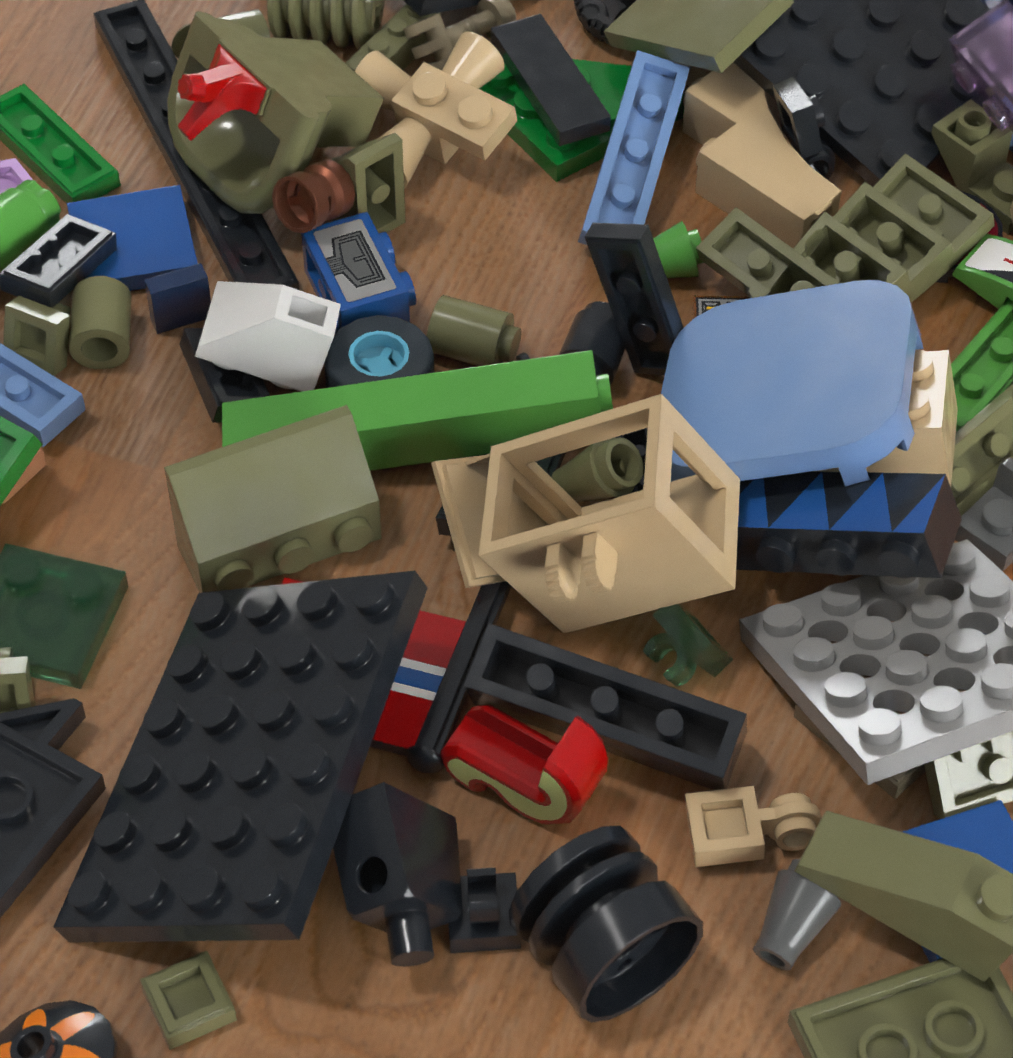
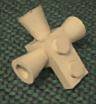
M469 31L463 32L442 71L423 62L410 77L380 51H372L367 54L355 70L364 81L384 98L380 108L394 111L396 125L381 137L396 133L402 138L404 189L407 187L423 154L446 164L454 153L461 148L486 160L517 122L514 106L480 90L481 87L504 70L505 63L496 47L479 34Z

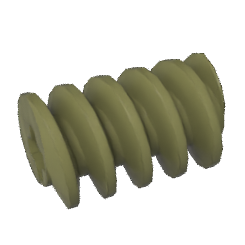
M267 0L268 23L270 31L275 38H285L291 31L294 39L307 40L312 34L313 40H319L326 44L333 37L335 45L346 48L353 39L356 48L359 50L379 31L385 0Z

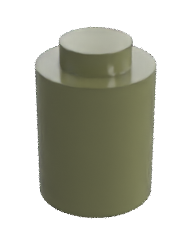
M94 276L80 281L74 287L71 300L69 353L80 365L91 369H111L121 365L128 358L130 353L132 295L124 283L108 276Z
M442 295L432 312L427 337L434 354L476 366L503 363L504 361L512 362L515 359L521 341V328L514 326L513 313Z

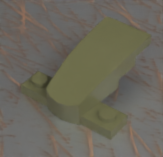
M905 153L874 187L864 182L833 217L824 211L794 248H791L735 207L696 247L701 261L750 298L851 281L880 280L897 285L909 296L912 303L961 260L995 226L992 212Z

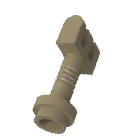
M481 0L476 8L477 14L455 25L445 28L440 13L404 27L403 30L407 39L415 38L425 33L428 41L411 49L414 58L418 59L433 53L436 62L428 64L442 71L463 32H474L481 36L486 34L491 38V28L517 20L513 5L509 0Z

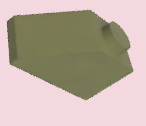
M393 133L363 143L341 156L331 159L342 165L349 173L355 191V199L351 209L331 221L368 212L378 233H388L406 222L403 143L401 137Z

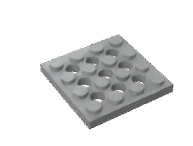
M968 539L953 543L941 578H897L894 576L864 575L844 583L832 584L819 592L785 604L770 606L765 611L739 619L741 641L867 785L1013 731V581ZM861 675L871 676V677H869V678H864V677H862ZM894 711H901V712H905V713H904V714H901V715H898V714H897L896 712H894Z

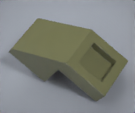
M969 100L935 123L931 134L957 189L977 196L992 207L1002 222L1003 232L1008 235L1013 231L1010 212L1013 201V166L1007 163L1006 160L1013 128L973 100Z

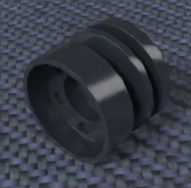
M621 826L599 827L577 836L555 850L527 877L515 893L508 910L510 926L521 939L529 943L530 952L536 960L545 965H553V982L579 1016L591 1023L610 1020L624 1014L656 994L680 972L695 953L703 937V921L675 887L667 881H658L657 865L651 858L641 852L639 843Z

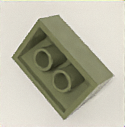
M347 405L164 467L177 546L199 593L248 588L251 585L285 573L299 572L312 563L340 553L355 552L365 547L368 543L382 539L378 494L352 413Z

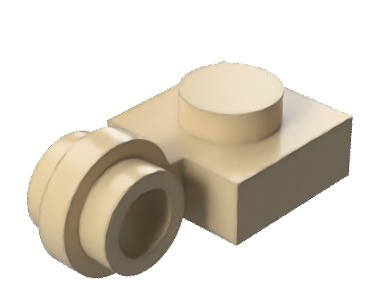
M754 786L685 794L686 814L695 867L765 859L763 835H768L771 839L775 840L777 846L783 850L797 851L805 849L821 820L819 808L811 803L808 796L801 793L781 795L771 802L770 808L758 809Z

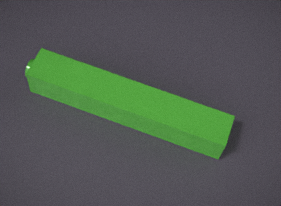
M589 350L222 403V447L347 405L352 413L370 471L490 454L491 446L613 409L609 375H596L593 352Z

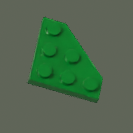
M572 59L610 114V131L560 147L506 65L501 73L481 87L480 90L515 107L517 122L507 135L555 182H558L604 158L632 66ZM682 94L674 122L682 119L684 116V94Z

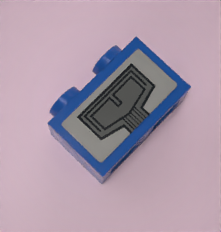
M368 212L325 223L311 231L301 233L304 271L316 295L341 304L335 334L340 328L357 319L376 315L398 317L410 323L409 307L416 305V293L413 282L407 271L399 273L395 266V253L386 232L378 233Z

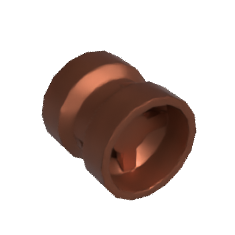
M326 159L306 167L303 172L297 171L279 179L274 186L272 194L273 207L279 220L285 227L297 233L311 231L321 226L325 220L330 221L347 213L353 206L355 199L354 184L349 173L342 165L333 160Z

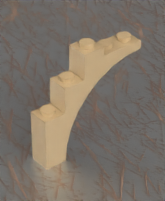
M734 62L722 73L682 64L690 67L686 84L689 87L683 98L684 116L682 132L703 145L696 159L698 168L695 192L727 214L737 207L791 248H794L824 211L832 217L838 212L842 190L810 167L785 139L768 108L764 89Z

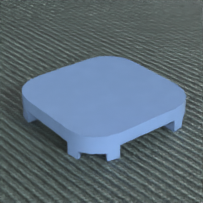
M851 281L737 300L711 308L692 319L679 332L670 349L661 394L740 478V481L839 468L846 487L870 480L866 468L888 456L896 447L903 451H908L915 434L908 415L915 350L924 349L909 296L897 285L884 281ZM673 450L671 482L696 475Z

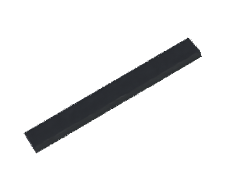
M135 0L94 12L95 27L177 184L181 186V191L228 281L279 284L300 290L299 281L262 214H242L225 204L185 164L175 149L168 126L167 99L178 60L145 0Z

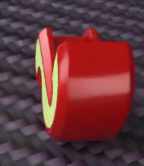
M491 705L472 707L441 750V757L447 772L463 786L474 792H484L487 787H490L509 807L524 817L542 824L571 823L587 803L608 767V756L602 738L593 726L578 715L557 743Z

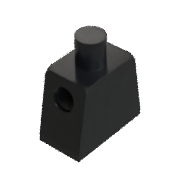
M383 782L352 794L333 846L346 908L352 919L387 933L390 958L393 965L400 967L417 966L427 963L434 958L431 929L458 920L463 912L456 817Z

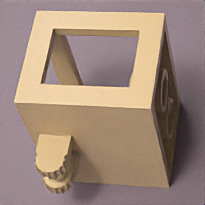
M663 394L652 396L491 446L479 557L563 633L734 590L736 584L740 478ZM648 427L644 488L637 492L581 507L535 462ZM673 450L696 475L671 482ZM512 491L548 525L508 536Z

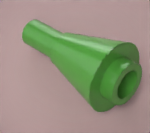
M683 221L653 238L667 278L699 276L697 265L704 262L699 259L696 247L702 242L697 229L687 231Z

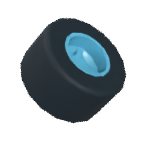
M381 315L360 318L340 328L334 335L324 362L326 388L435 373L434 353L429 338L412 323L398 317Z

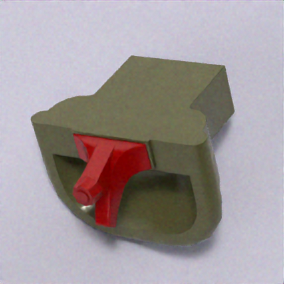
M197 11L193 17L172 76L167 99L168 126L174 147L185 164L225 204L242 214H262L273 207V189L279 179L297 171L303 172L309 166L315 148H327L328 146L357 147L366 143L384 98L319 40L262 37L239 23L215 18L208 13Z

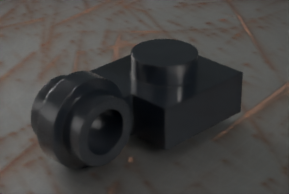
M794 77L773 84L782 131L790 141L791 146L807 164L828 180L834 172L836 156L828 143L820 139L818 128L825 126V117L818 98L815 94L807 96Z

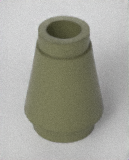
M614 437L591 444L561 468L555 470L551 478L577 503L616 498L630 494L635 485L640 482L643 476V461L638 449L632 442L625 438Z

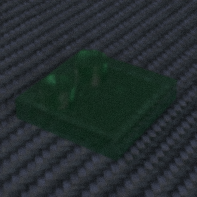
M6 543L0 553V648L12 647L13 657L28 656L31 677L81 689L129 587L126 571Z

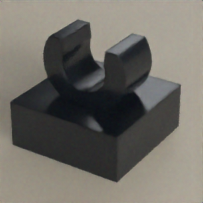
M495 867L467 869V876H460L463 912L458 920L448 923L450 954L521 949V938L510 926L508 910L517 892L516 872L496 874Z

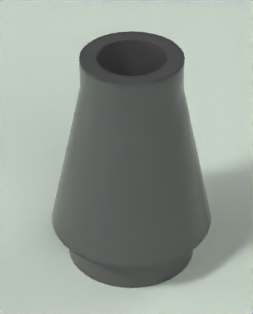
M800 859L792 860L787 870L778 871L760 937L753 948L755 954L763 961L786 971L792 969L799 955L841 907V902L836 895L794 871Z

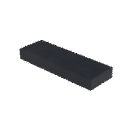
M541 13L491 28V43L500 52L505 65L559 147L610 131V114Z
M593 222L585 235V240L618 330L624 341L634 373L665 375L670 349L677 335L684 327L649 225Z

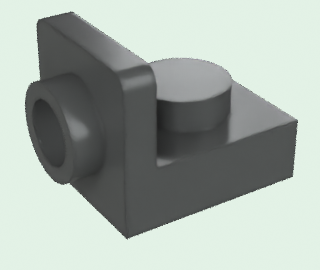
M1010 457L1006 458L998 466L993 487L961 516L962 521L955 540L958 542L968 539L1002 571L1013 562V459Z

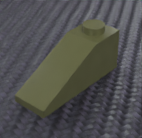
M826 811L822 816L794 870L796 873L983 982L1013 953L1012 873L974 852L830 811Z

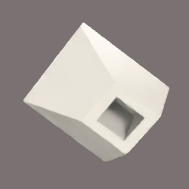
M217 281L195 357L210 361L226 370H238L269 380L281 388L299 391L314 390L334 338L341 304L285 285Z

